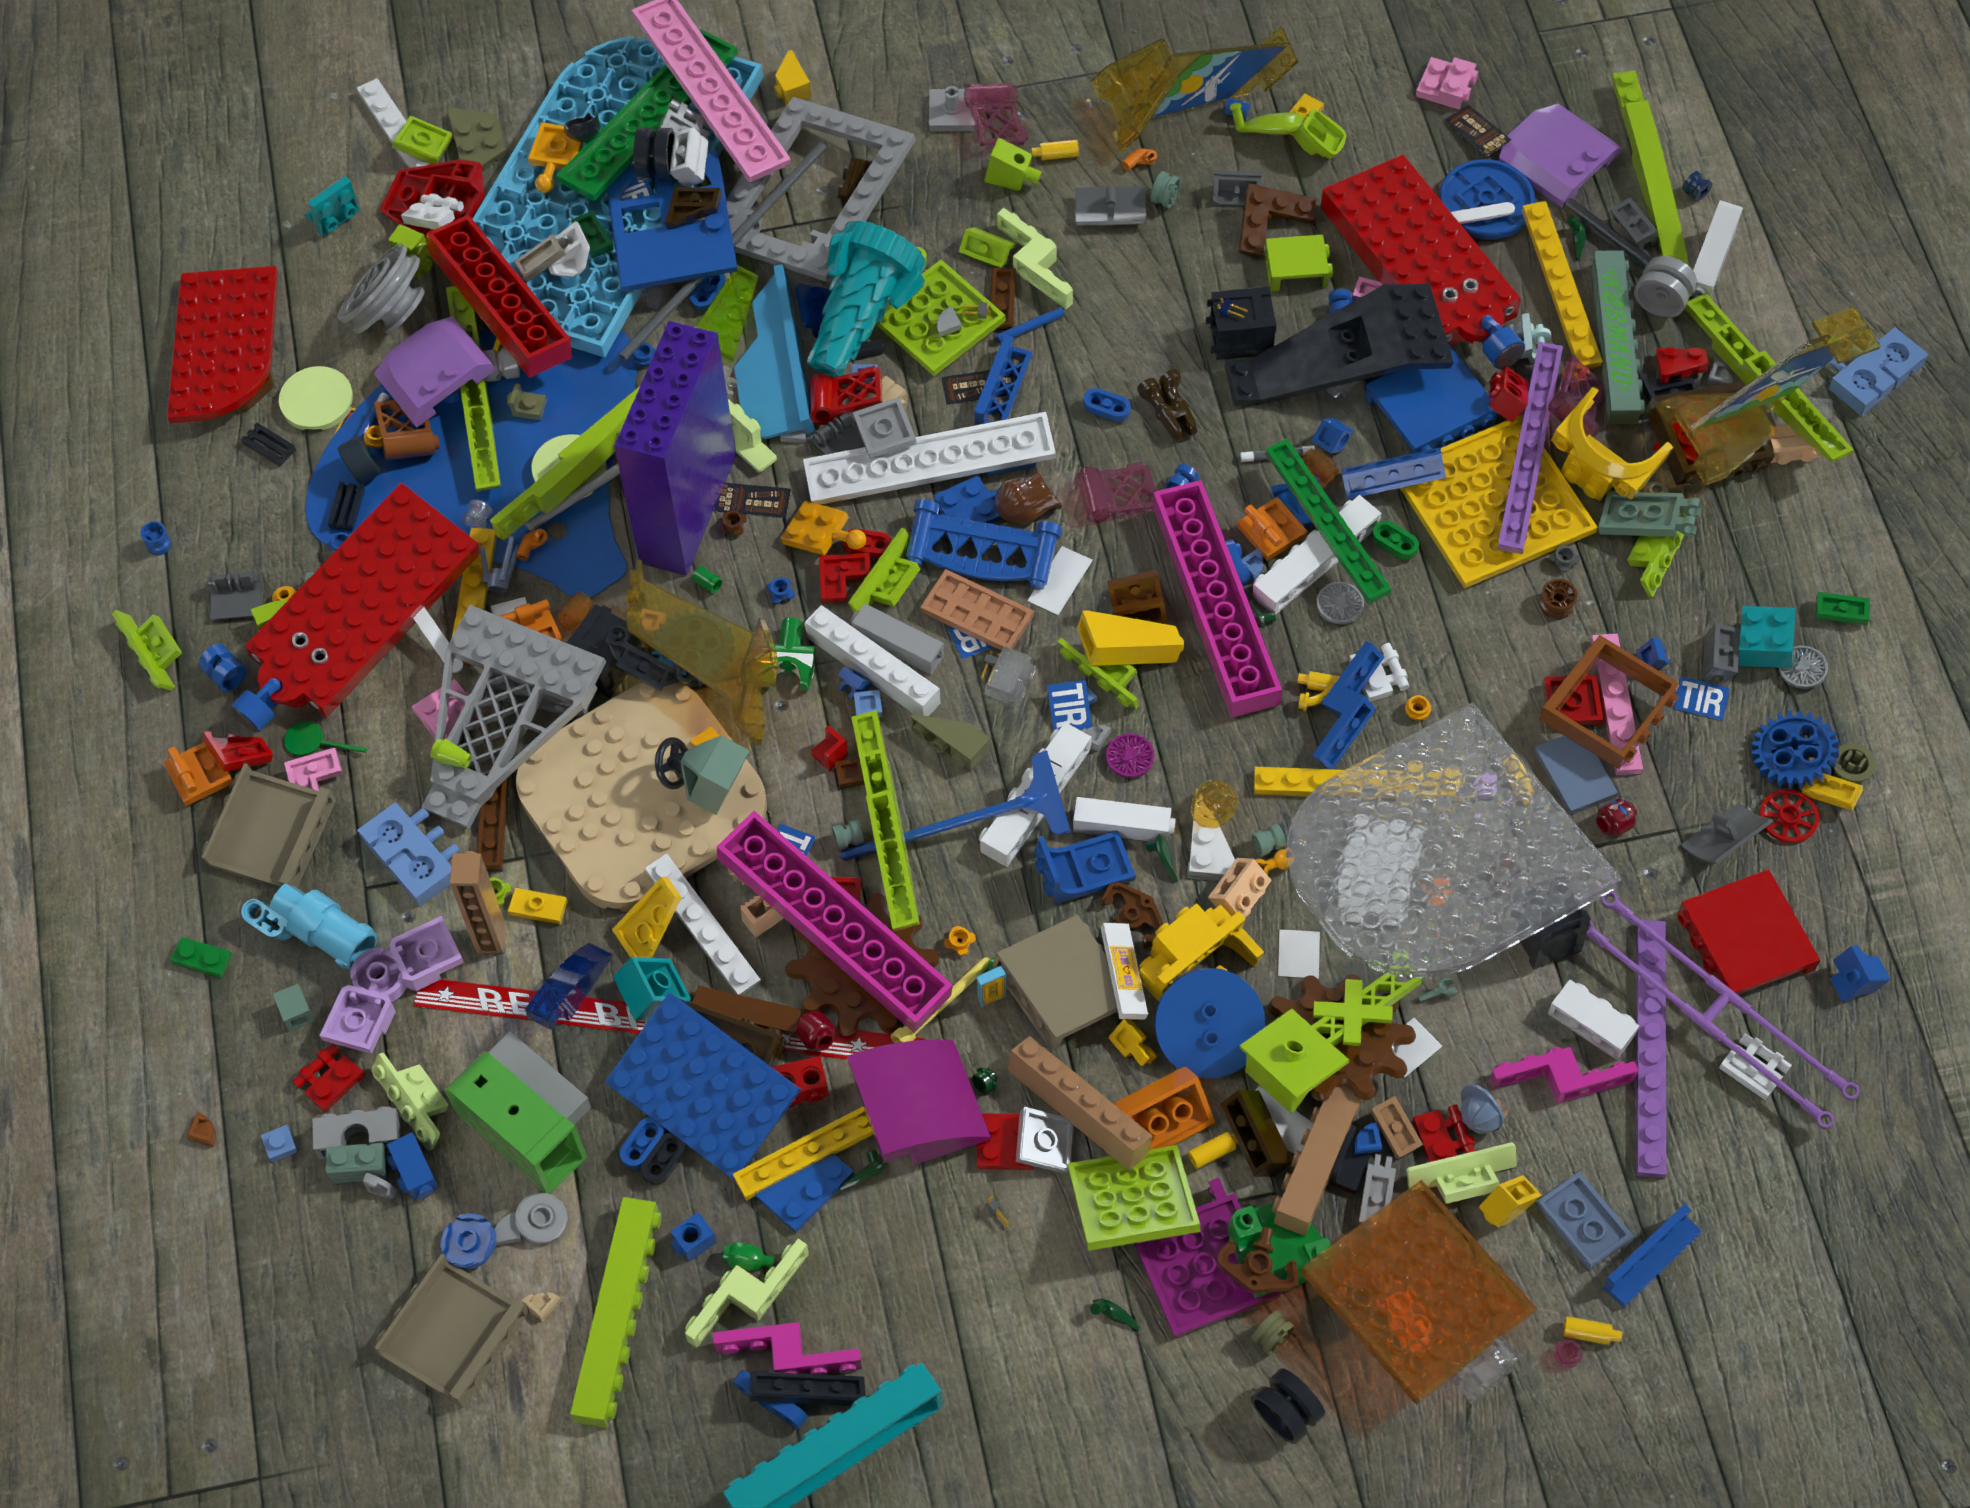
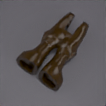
M1173 369L1165 372L1160 377L1159 384L1155 378H1148L1142 381L1137 387V392L1141 398L1151 403L1155 408L1156 418L1162 422L1169 434L1176 441H1179L1183 438L1178 423L1182 422L1190 436L1197 433V425L1189 409V404L1180 397L1178 392L1181 375L1177 370ZM1160 390L1166 396V398L1170 402V405H1167L1164 402Z

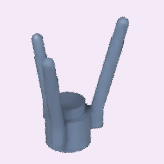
M513 536L509 538L502 569L493 568L491 573L488 572L485 547H480L483 570L482 583L487 584V590L491 592L505 593L509 587V580L520 546L519 544L515 546L511 557L514 543Z

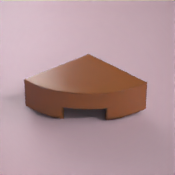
M197 1112L186 1137L190 1141L214 1147L216 1132L210 1120L204 1114Z

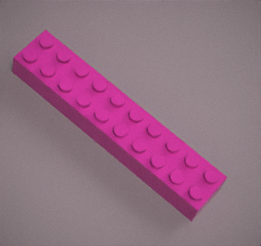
M1202 480L1154 492L1153 511L1230 717L1280 705L1281 685Z
M753 811L716 846L717 859L913 1033L951 997L952 983L757 812Z

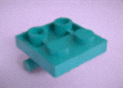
M344 176L308 201L310 210L305 213V216L309 221H314L316 230L322 237L354 217L360 209L351 181Z

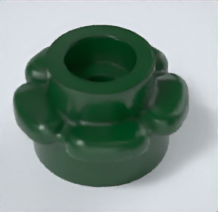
M979 1067L977 1073L972 1076L974 1086L981 1093L985 1094L988 1091H994L997 1087V1077L989 1068Z

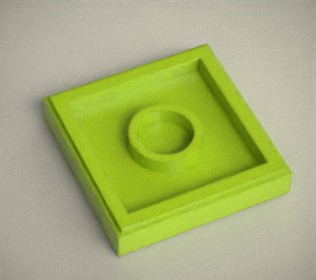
M409 116L394 139L392 148L430 164H436L452 141L453 133Z

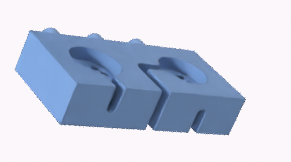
M1895 327L1880 340L1871 332H1865L1862 339L1870 344L1871 347L1864 353L1853 344L1849 345L1846 352L1855 360L1848 366L1837 358H1833L1829 363L1839 373L1832 378L1828 389L1861 417L1890 394L1892 389H1896L1907 380L1909 375L1912 376L1924 366L1928 357L1927 352Z
M395 802L357 829L361 840L420 907L450 885L451 865L448 860L452 858L453 853H459L460 849L456 844H452L440 853L432 843L444 835L443 829L437 826L424 835L416 825L429 817L428 812L422 808L409 818Z

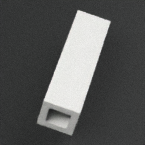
M1077 797L1073 832L1102 836L1118 831L1121 838L1153 841L1160 834L1165 842L1168 843L1169 834H1174L1176 819L1171 818V808Z

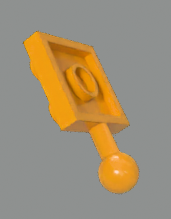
M541 122L528 157L529 165L545 167L544 173L539 175L535 181L537 190L542 193H548L553 189L554 180L552 176L555 169L562 170L585 144V142H576L570 139L565 134L564 126Z
M808 501L803 502L780 538L784 545L820 555H826L835 539L847 542L848 546L855 550L861 549L866 544V535L861 530L855 529L850 532L841 530L849 519L845 511Z

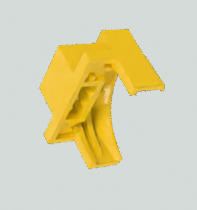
M1592 387L1555 430L1551 439L1559 450L1569 453L1560 472L1567 481L1577 484L1587 496L1595 498L1599 502L1612 487L1615 488L1619 495L1632 500L1638 492H1642L1651 476L1667 459L1673 446L1667 442L1649 459L1638 463H1627L1591 435L1586 437L1583 429V416L1594 404L1595 401L1592 399L1599 391Z
M1196 903L1190 909L1187 906L1175 916L1176 920L1170 925L1165 923L1155 932L1156 938L1152 941L1153 947L1150 953L1152 956L1146 958L1139 965L1141 983L1159 1002L1161 996L1176 976H1182L1189 972L1221 945L1234 950L1252 967H1255L1260 962L1264 951L1243 929L1246 918L1239 911L1231 916L1220 904L1214 910L1209 908L1204 912Z

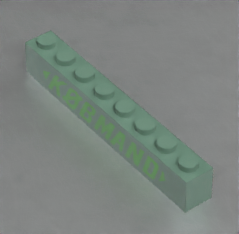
M1595 251L1591 270L1600 355L1603 361L1602 375L1608 424H1638L1640 415L1644 414L1645 403L1644 400H1640L1642 380L1638 379L1637 375L1640 372V360L1635 357L1638 350V341L1633 339L1636 323L1635 319H1631V314L1633 313V300H1629L1631 281L1627 280L1626 276L1629 272V262L1624 258V251Z

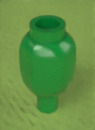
M735 1242L732 1245H725L722 1261L728 1262L731 1268H735L738 1265L745 1271H754L761 1266L772 1268L775 1257L764 1255L762 1250L754 1245Z

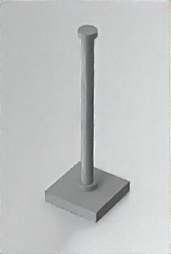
M618 463L571 493L548 514L542 512L530 521L528 520L524 524L528 531H535L536 528L619 475Z

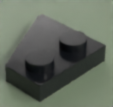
M1642 372L1638 376V379L1642 380V389L1649 402L1655 396L1699 389L1694 378H1675L1670 376L1668 382L1661 383L1660 379L1648 378L1647 373Z

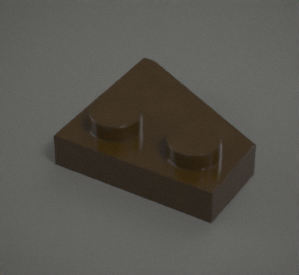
M674 187L665 220L667 229H673L717 213L722 197L721 189Z

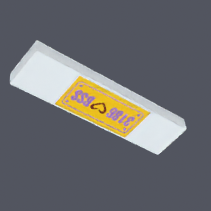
M1103 923L1101 932L1119 1019L1145 1020L1148 1011L1129 924Z

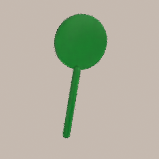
M310 721L296 723L287 731L284 738L287 750L296 756L309 755L315 752L320 745L362 753L367 752V748L323 740L321 728L316 723Z

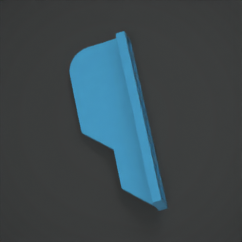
M783 264L774 266L775 274L752 302L758 337L734 366L740 407L746 416L750 419H755L760 425L761 439H769L803 429L806 434L815 432V425L810 417V396L790 280Z

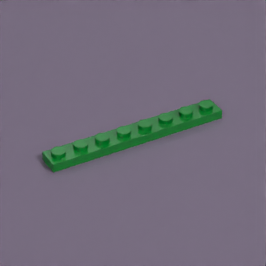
M1288 438L1266 448V456L1368 605L1390 595L1391 587Z

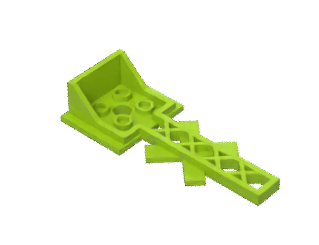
M1402 961L1363 990V980L1346 979L1344 1003L1314 1001L1313 1018L1320 1020L1312 1026L1293 1009L1289 1010L1240 1045V1049L1247 1055L1246 1073L1291 1114L1309 1091L1349 1063V1059L1334 1046L1342 1040L1343 1045L1361 1046V1027L1368 1022L1392 1023L1393 1006L1391 1005L1421 985L1422 977ZM1403 974L1409 981L1407 983L1395 982V978ZM1378 990L1390 991V995L1387 997L1375 996V993ZM1344 1020V1025H1337L1335 1021ZM1320 1033L1330 1034V1037L1325 1039Z

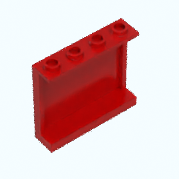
M1769 869L1684 900L1678 910V921L1683 928L1686 927L1690 935L1692 947L1696 951L1698 950L1703 958L1702 963L1706 972L1711 973V975L1715 976L1737 995L1802 970L1805 975L1816 970L1820 962L1818 954Z

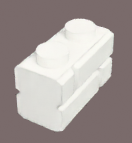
M687 128L674 134L670 174L675 179H678L683 186L687 187L701 183L704 180L708 141L702 135L700 136V133L695 128Z

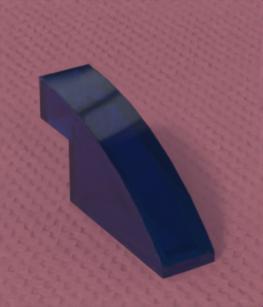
M590 942L575 951L551 974L525 1008L527 1017L550 1030L559 1017L570 1021L613 955Z

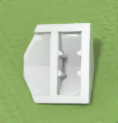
M574 222L556 236L566 255L548 267L552 275L575 277L581 274L586 267L590 247L579 223Z

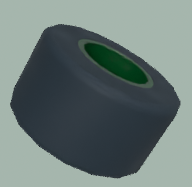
M355 436L338 446V452L359 484H364L381 474L377 461L359 436Z

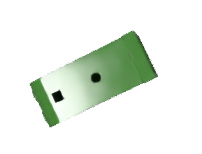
M486 1051L476 1058L445 1089L453 1109L462 1120L544 1193L551 1194L587 1158L575 1125L566 1117H563Z

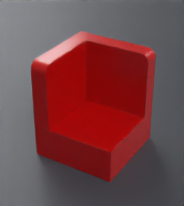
M828 725L825 728L826 738L811 750V756L830 772L835 767V762L842 761L848 756L846 740Z

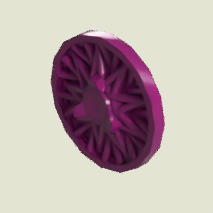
M1123 734L1110 742L1106 749V761L1109 768L1116 775L1124 778H1137L1143 776L1151 769L1154 763V750L1151 743L1145 737L1137 734Z

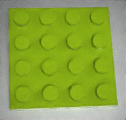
M939 260L922 273L925 283L916 295L899 309H895L889 304L881 323H876L883 332L933 376H936L1006 321L1004 313L942 260ZM979 302L987 303V306L991 305V309H987V313L991 311V315H987L986 319H979L978 315L962 314V312L979 311V309L962 308V305L979 306ZM952 306L962 329L939 337L937 331L938 318L944 310Z
M1177 1145L1150 1149L1148 1156L1130 1171L1112 1156L1068 1163L1069 1176L1088 1251L1200 1232V1222Z

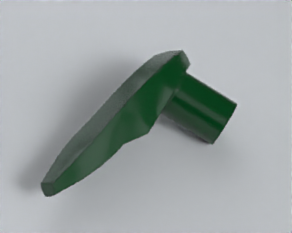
M1570 215L1566 222L1573 228L1576 259H1580L1586 239L1585 227L1574 215Z
M1247 597L1259 627L1264 628L1265 623L1276 621L1274 612L1262 613Z
M1158 834L1155 840L1146 843V850L1148 852H1157L1167 872L1177 882L1178 878L1174 870L1170 849L1163 837Z
M870 1150L867 1152L870 1164L846 1181L840 1189L844 1190L856 1183L878 1175L887 1167L888 1163L880 1160L877 1150Z
M1106 1299L1092 1300L1094 1303L1090 1307L1092 1314L1098 1315L1103 1313L1111 1320L1125 1324L1137 1332L1140 1329L1135 1320L1119 1305Z

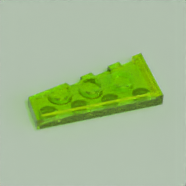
M738 265V271L732 272L696 327L718 333L721 356L732 362L734 361L758 282V275Z

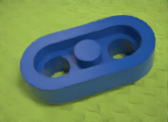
M724 274L705 277L690 294L693 309L699 312H706L713 308L726 287Z
M1092 388L1084 394V408L1089 413L1115 422H1122L1129 418L1131 404L1125 397L1099 388Z
M1233 539L1227 540L1225 542L1241 584L1246 586L1247 580L1250 579V572L1248 566L1242 563L1241 546L1239 543L1235 544Z
M651 1117L645 1118L638 1123L620 1149L622 1163L629 1169H640L643 1161L665 1134L664 1127ZM650 1131H654L656 1133L655 1136L651 1138L647 1137L646 1135ZM635 1153L640 1155L636 1160L630 1158Z

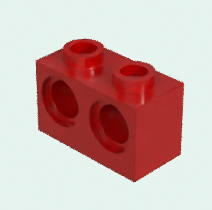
M1505 366L1500 372L1496 371L1489 380L1488 406L1513 422L1528 405L1529 381Z
M821 1056L772 1067L802 1089L789 1108L805 1101L818 1102L824 1099V1097L829 1096ZM810 1078H816L819 1080L814 1085H808L805 1083Z

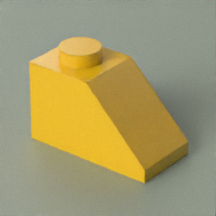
M790 50L785 55L775 75L776 85L774 86L777 98H782L785 106L788 105L792 97L802 100L811 98L810 81L795 54Z
M1522 1175L1499 1184L1479 1208L1484 1213L1486 1220L1499 1228L1512 1222L1539 1200L1542 1195Z

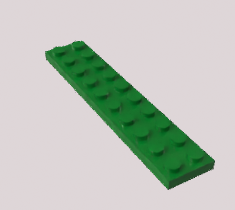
M702 29L699 30L725 67L738 55V48ZM666 64L599 131L598 135L590 140L556 175L559 183L595 201L633 163L636 129L639 127L652 128L653 132L656 133L665 113L670 109L668 105L672 99L686 105L692 102Z

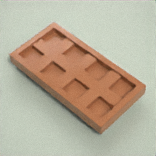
M945 569L920 607L921 613L1007 654L1011 653L1034 617V610Z

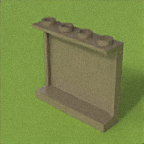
M244 763L241 771H238L234 778V787L231 793L224 800V809L220 818L218 817L213 824L211 838L203 846L202 859L209 867L269 886L280 888L286 883L298 888L337 799L329 789L320 787L319 791L252 771L249 765Z
M1078 915L1007 947L996 954L993 968L1002 966L1006 974V987L1051 1051L1060 1047L1064 1037L1118 1011L1105 949L1100 943H1097L1091 934L1089 926L1082 922Z
M441 1253L437 1260L435 1259L429 1264L426 1276L421 1283L415 1284L412 1288L409 1300L404 1307L401 1306L396 1310L392 1318L393 1322L387 1331L383 1330L379 1334L374 1349L382 1359L464 1408L523 1323L529 1311L525 1303L516 1298L514 1301L449 1263L446 1256Z

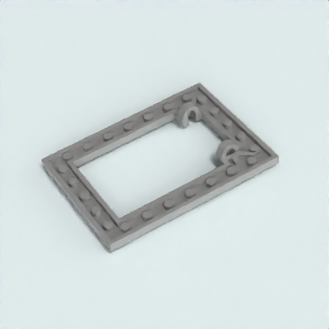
M792 97L771 130L786 153L803 126L873 147L880 151L828 234L812 230L810 233L812 243L804 242L801 247L761 234V218L734 246V251L773 265L783 264L786 269L828 282L831 277L828 275V249L832 235L841 233L844 225L849 221L867 220L915 143L916 138L913 133ZM773 173L750 183L742 174L726 199L732 234L754 212L750 209Z

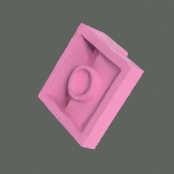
M1431 57L1416 90V97L1460 110L1463 101L1467 102L1471 93L1470 84L1475 85L1479 73V71L1475 70L1476 64L1455 57L1452 63Z
M455 679L451 681L450 690L464 696L470 695L462 689ZM441 688L411 706L413 712L434 738L436 737ZM452 697L449 698L445 730L446 739L465 706L464 702ZM477 712L471 723L479 720Z

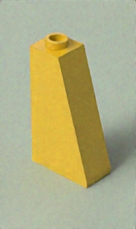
M1086 610L1082 611L1077 626V631L1090 666L1177 662L1180 652L1184 649V640L1179 635L1176 626Z

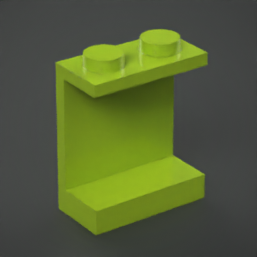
M1323 235L1266 239L1264 254L1271 292L1280 291L1281 279L1321 277L1322 287H1328V279L1332 278L1333 269L1332 263L1327 262V258L1330 256L1329 244L1324 243Z

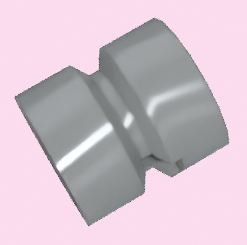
M502 348L500 352H497L495 349L482 351L496 369L485 377L486 382L500 381L501 376H504L506 379L520 378L519 364L506 348Z

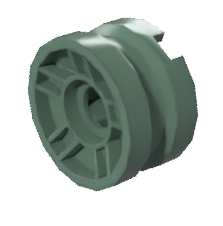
M1161 171L1153 185L1150 201L1155 204L1162 203L1163 207L1171 208L1181 187V177L1176 175L1172 177L1168 172Z

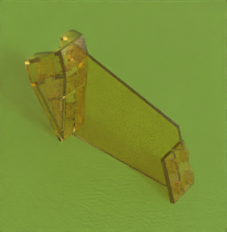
M636 560L635 570H630L629 583L632 587L627 589L626 604H630L628 609H626L627 630L733 703L734 724L756 745H761L765 730L761 687H774L779 669L777 651L765 618H759L754 632L645 581L642 560Z

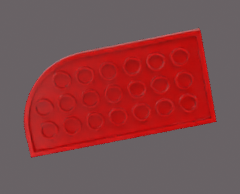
M277 266L181 273L167 414L170 424L204 421L225 415L245 404L261 389L269 375L272 364L278 284Z

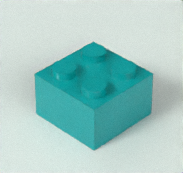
M1742 607L1739 666L1792 668L1796 608Z

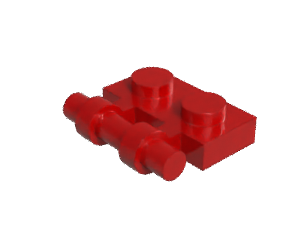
M334 1043L325 1050L321 1049L316 1054L317 1058L307 1067L303 1066L298 1071L299 1075L292 1080L293 1084L299 1089L306 1082L311 1085L304 1093L324 1113L365 1076L364 1071L345 1054L337 1062L333 1059L340 1051ZM326 1065L329 1069L318 1079L315 1074Z
M1453 1104L1447 1108L1450 1117L1443 1119L1440 1109L1413 1117L1412 1121L1423 1144L1422 1148L1428 1163L1457 1156L1456 1152L1464 1151V1154L1475 1151L1474 1146L1476 1144L1472 1135H1469L1466 1125L1462 1121V1114L1458 1104ZM1455 1128L1459 1140L1452 1142L1448 1130Z

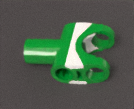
M788 617L782 620L779 644H763L761 656L763 689H770L771 683L774 682L775 678L786 672L798 676L800 691H808L814 675L816 650L815 646H802L804 622L798 618Z

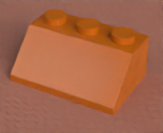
M1185 1066L1113 1103L1152 1135L1149 1150L1173 1146L1216 1123L1198 1076Z

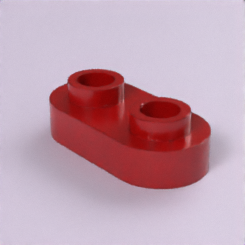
M858 529L866 535L864 547L855 550L850 548L847 542L842 541L843 548L848 554L869 553L871 558L879 559L890 545L892 539L884 532Z

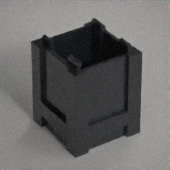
M1270 286L1211 292V299H1207V307H1211L1210 316L1206 317L1205 323L1210 324L1214 346H1211L1210 352L1215 354L1216 360L1254 357L1274 346L1277 324ZM1221 298L1225 301V304L1220 302ZM1217 304H1219L1220 307H1222L1221 310L1217 308ZM1232 304L1248 310V312H1243L1231 306ZM1230 310L1238 314H1241L1244 316V318L1228 313V311Z
M595 604L566 643L603 657L606 660V664L595 685L597 691L611 698L628 674L614 667L616 661L605 640L607 630L614 625L623 626L628 632L627 643L643 652L644 650L641 646L642 642L639 640L637 622L631 619L625 621L612 614V609L604 605L600 607ZM612 634V639L618 641V636Z
M1565 875L1556 878L1553 883L1528 892L1524 890L1516 893L1508 927L1512 934L1518 937L1525 949L1533 970L1543 967L1546 962L1571 953L1574 955L1582 952L1591 918L1586 910H1582L1569 888L1570 883Z

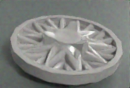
M1333 582L1320 590L1317 596V609L1320 615L1331 623L1348 624L1361 616L1364 609V598L1354 585L1346 582Z
M1799 645L1794 647L1792 668L1779 667L1778 670L1781 678L1787 684L1795 688L1809 689L1818 686L1824 681L1828 673V663L1825 656L1819 650L1810 646Z
M544 1192L533 1193L525 1197L518 1205L515 1214V1224L520 1235L528 1241L537 1244L550 1243L558 1239L565 1231L568 1221L567 1210L562 1201L554 1195Z

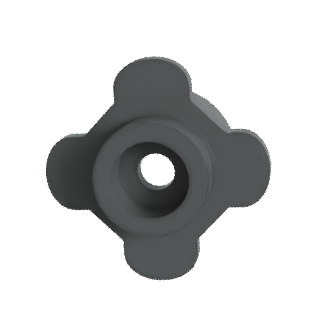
M1563 545L1556 550V553L1550 554L1549 560L1559 566L1561 572H1568L1572 565L1579 564L1580 557L1576 555L1572 547Z

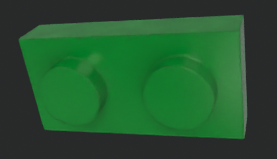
M1818 592L1816 596L1815 619L1860 625L1868 624L1870 598Z
M181 937L171 957V962L173 965L222 979L233 955L229 950Z

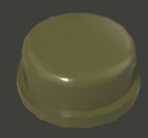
M1846 743L1839 746V758H1836L1837 766L1832 767L1834 776L1856 784H1862L1873 775L1876 767L1875 757L1872 752L1865 746L1857 743Z

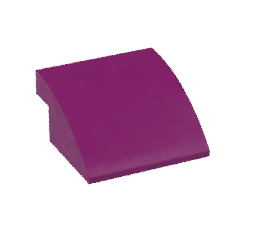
M931 1039L900 1042L847 1056L850 1071L884 1163L908 1155L913 1166L991 1139L954 1040Z

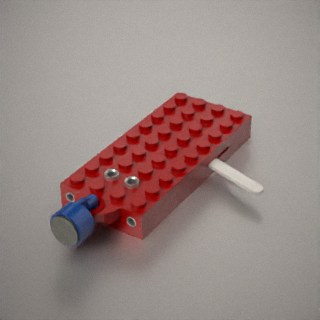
M1404 154L1322 189L1321 210L1378 282H1381L1382 285L1430 284L1448 345L1450 344L1452 347L1465 340L1471 344L1474 341L1481 342L1483 353L1497 369H1503L1505 366L1510 367L1522 357L1525 344L1512 328H1503L1504 323L1517 318L1521 298L1461 225L1512 215L1515 211V206L1512 203L1505 202L1450 212Z
M401 482L245 645L249 657L261 666L258 673L260 691L255 695L245 690L230 706L231 713L254 733H260L275 717L272 710L278 704L290 706L296 704L302 698L312 708L327 718L415 624L418 625L441 660L445 662V653L449 642L427 611L480 555L478 542ZM455 658L452 673H459L463 669V662Z

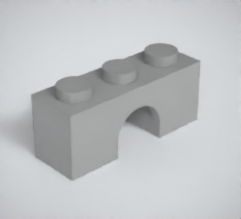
M379 1107L376 1111L368 1112L353 1110L344 1115L324 1114L321 1118L312 1119L313 1150L319 1160L326 1159L327 1147L346 1146L350 1138L357 1134L369 1135L370 1144L383 1143L387 1151H390L387 1144L402 1137L401 1118L396 1108Z

